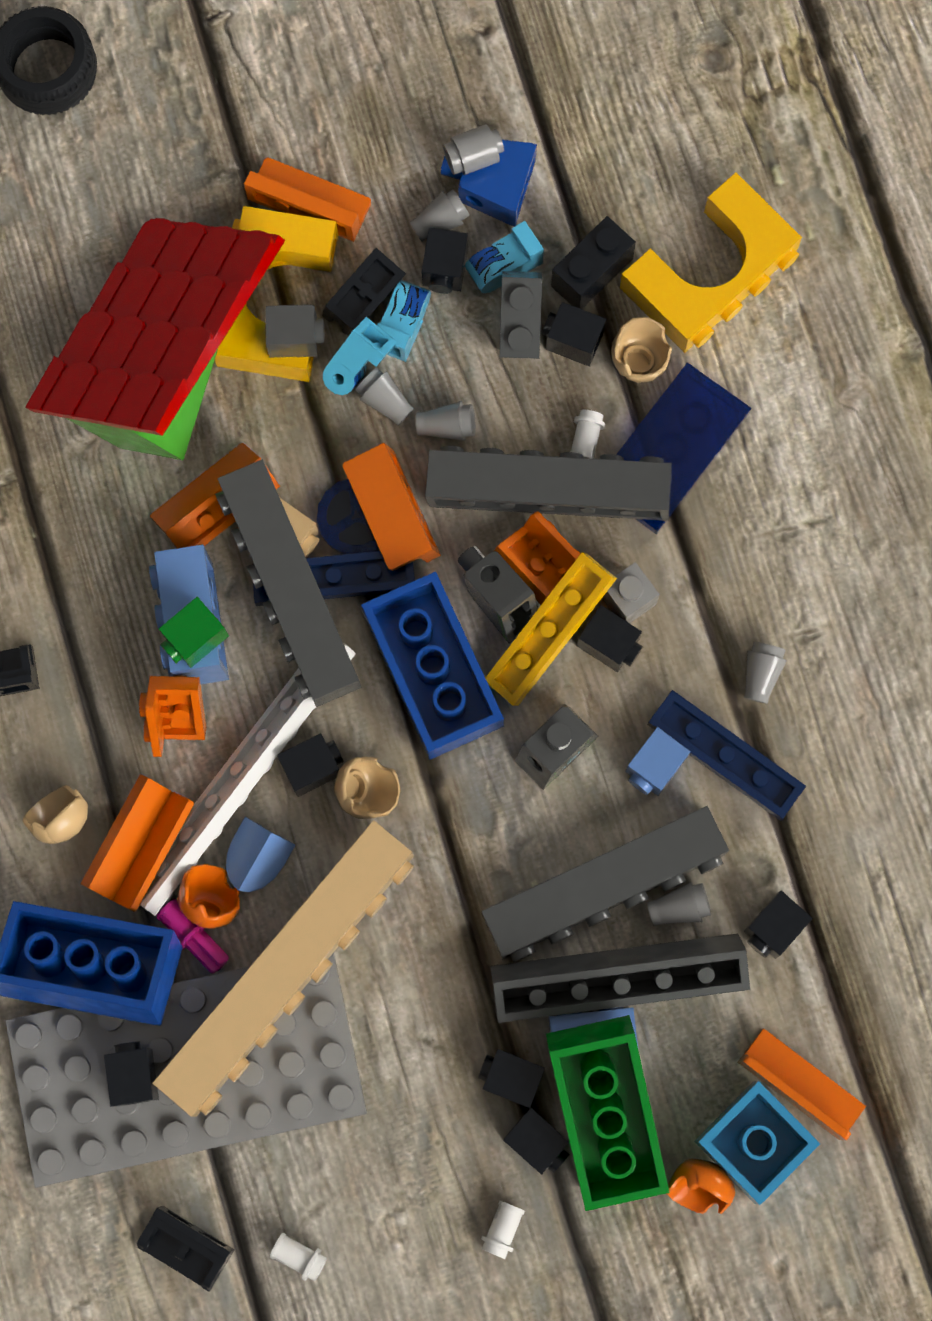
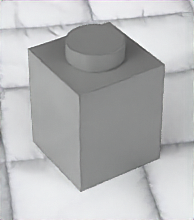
M634 562L615 576L617 578L616 581L602 597L614 614L631 623L657 604L660 594L637 563Z

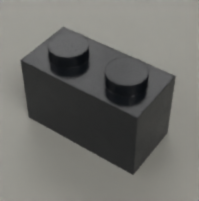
M606 216L552 269L551 287L572 306L583 309L633 260L636 241L612 219Z

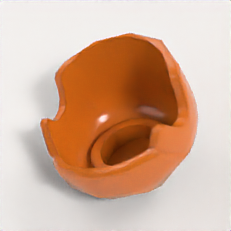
M201 864L190 867L184 873L177 901L183 915L193 924L202 928L215 929L226 926L238 915L240 910V891L229 886L226 870L209 864Z
M692 1158L685 1160L676 1168L668 1183L670 1193H666L670 1199L696 1213H706L712 1205L717 1204L719 1206L718 1213L722 1214L734 1200L735 1186L728 1174L718 1164Z

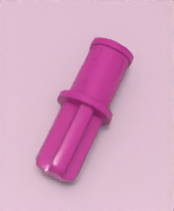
M176 899L170 901L159 911L156 917L158 921H161L168 929L174 930L183 949L187 948L210 973L219 971L229 960L228 955L204 931L206 928L193 924L183 915Z

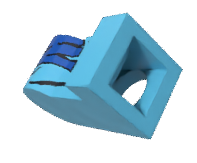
M523 221L511 228L510 234L491 244V247L474 254L468 259L464 267L482 293H489L502 286V271L528 272L543 264L544 248L526 221Z
M403 280L396 285L380 323H377L378 327L397 341L389 352V356L404 362L407 361L423 323L422 319L430 301V290Z
M365 317L351 332L323 371L325 386L335 394H348L364 378L367 369L366 364L371 362L377 367L389 354L397 341L369 318Z

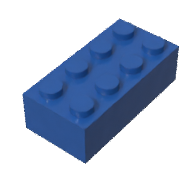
M436 571L361 604L363 615L429 760L504 727V717Z
M13 901L0 941V996L161 1026L183 947L176 933L171 929Z

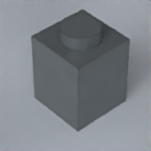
M266 306V347L269 358L317 357V343H324L325 328L324 319H317L315 306Z

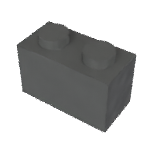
M502 271L499 358L539 359L542 272Z

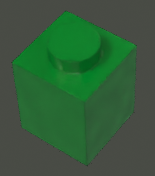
M198 596L159 628V631L166 639L160 644L161 647L176 664L183 659L190 668L229 637L225 627Z

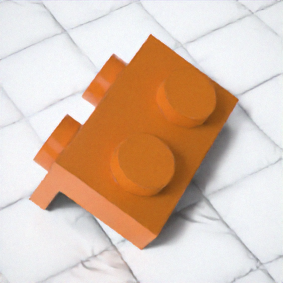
M539 511L530 515L523 527L497 545L494 550L501 555L530 587L540 605L581 554L557 531L554 524L548 521Z
M183 675L150 676L148 691L141 692L139 713L140 717H146L144 721V741L151 742L153 757H162L164 739L205 740L207 726L200 677H187Z

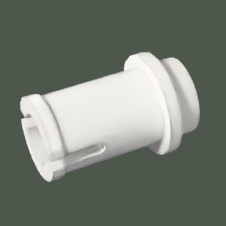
M580 410L579 416L574 418V423L577 424L570 452L582 454L584 458L595 459L594 455L599 433L606 425L602 421L603 415L592 410Z
M499 1200V1206L486 1237H481V1240L484 1241L482 1250L505 1259L508 1251L513 1252V1248L510 1245L525 1211Z
M285 1233L280 1235L270 1254L271 1259H275L302 1274V1280L304 1281L308 1278L316 1281L327 1260L326 1257L321 1255V1249L317 1248L316 1251H313L286 1236Z

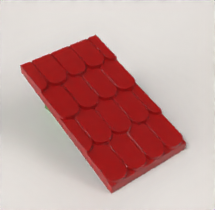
M155 218L145 222L123 261L116 263L90 311L80 318L59 357H53L25 408L36 413L66 418L120 449L184 460L218 347L284 244L285 239L280 235L269 234L260 230H237L228 226H206L196 222H175L165 218Z

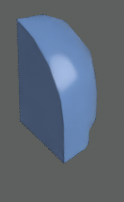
M245 817L235 833L227 852L226 871L229 881L238 891L253 892L262 889L274 880L284 867L295 844Z

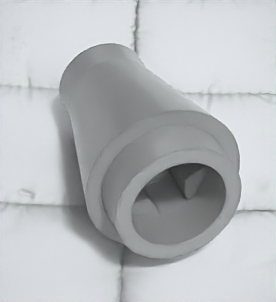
M454 189L446 194L442 191L409 223L421 242H423L428 237L429 228L450 230L463 225L462 220L470 215Z
M377 367L355 389L361 395L360 401L388 417L398 426L414 410L388 372L383 373Z
M460 401L426 412H417L416 429L418 436H433L465 441L466 437L475 436L476 424L473 405H464Z
M753 642L752 650L747 651L745 699L768 704L769 696L787 661L783 659L785 649L765 643Z
M690 882L656 900L647 902L653 926L702 922L703 917L711 916L703 883L693 885Z

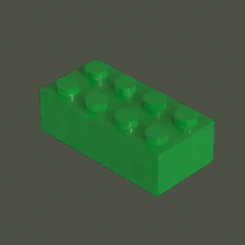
M630 1015L546 1033L585 1211L670 1193Z

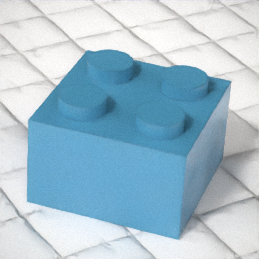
M753 1081L694 1141L714 1163L718 1164L745 1195L757 1205H761L820 1145L812 1134L759 1081Z

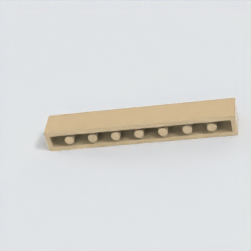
M373 820L152 1084L191 1117H197L200 1112L208 1115L221 1100L223 1095L218 1090L228 1078L235 1082L247 1069L250 1062L246 1057L256 1045L261 1049L264 1048L276 1034L278 1029L273 1024L284 1012L290 1016L302 1003L306 996L301 991L312 979L318 983L333 965L328 959L338 947L345 950L357 937L360 930L355 926L364 915L367 914L372 918L387 900L383 893L390 884L394 882L400 885L412 871L414 866L410 863V860L414 857L413 852Z

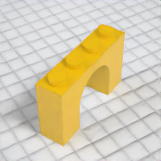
M736 172L707 197L704 213L735 243L740 252L742 268L733 279L716 287H699L689 284L681 279L651 248L625 270L621 276L620 289L650 319L661 323L665 327V334L684 353L693 345L699 348L705 344L715 331L712 328L722 319L725 322L730 321L742 309L743 305L741 302L748 295L752 294L754 297L759 295L771 282L769 276L778 268L785 271L799 257L797 250L802 236Z
M243 206L241 219L234 220L233 229L245 231L260 230L269 234L280 235L285 239L284 244L268 269L290 265L327 272L332 271L338 241L336 221ZM247 302L219 345L215 357L217 367L305 382L310 381L314 357L269 358L266 347V323L251 313L247 307Z

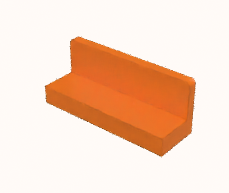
M269 157L264 159L259 172L250 171L244 182L248 200L278 212L336 221L338 236L353 242L371 206V199L367 196Z
M244 443L239 444L151 513L150 517L166 534L176 549L202 544L204 546L236 522L232 513L224 516L215 494L223 490L217 478L261 460V458ZM268 470L275 488H279L280 485Z
M382 443L343 463V469L388 569L394 571L419 558L425 562H430L441 556L392 448Z
M140 774L80 884L136 912L188 817L194 801L172 792L152 779Z
M764 1028L761 1029L737 1062L838 1140L847 1141L851 1135L849 1132L850 1128L866 1107V1105Z

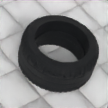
M38 6L37 8L31 7V9L21 10L18 14L15 13L13 17H9L8 21L4 22L3 26H0V87L13 104L29 113L55 115L57 112L63 113V111H68L71 107L74 108L76 104L80 103V100H84L85 96L89 93L88 91L92 89L96 78L97 58L86 29L75 17L58 8L55 9L54 7L47 6L42 8ZM42 40H59L75 49L74 58L69 68L54 80L33 83L25 81L14 74L18 57L33 43Z

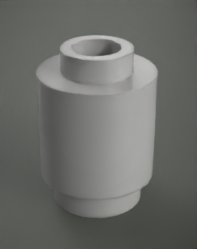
M487 124L450 138L451 142L443 144L445 158L453 175L461 172L463 175H467L500 162L499 153L504 152L497 129L491 131Z

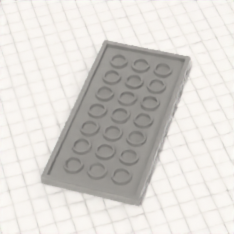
M334 953L328 959L333 965L318 983L311 979L301 991L306 997L290 1016L284 1012L273 1024L278 1029L273 1038L264 1048L261 1049L256 1045L248 1054L246 1059L250 1064L235 1082L228 1078L218 1090L223 1096L208 1115L200 1112L197 1117H191L159 1089V1100L110 1107L104 1055L115 1053L114 1045L140 1041L141 1049L149 1048L153 1050L157 1078L250 966L173 983L161 1026L66 1008L5 1020L35 1188L367 1114Z

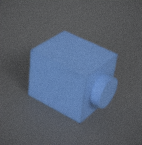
M657 727L627 766L625 772L631 776L628 781L646 795L652 791L659 796L691 751Z

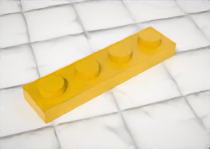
M582 552L485 677L488 685L511 705L519 706L617 578L590 555Z

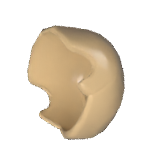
M648 317L632 318L623 324L618 330L611 348L612 361L618 372L625 376L626 379L637 383L653 381L664 373L672 352V347L668 345L665 338V327Z
M363 756L347 760L337 773L334 785L335 796L341 808L349 815L358 819L388 816L398 804L401 791L398 775L394 769L384 767L378 763V759L375 757Z
M65 785L49 793L29 809L23 817V823L32 835L43 843L57 844L65 842L77 835L87 821L88 804L77 789L72 790L70 786Z

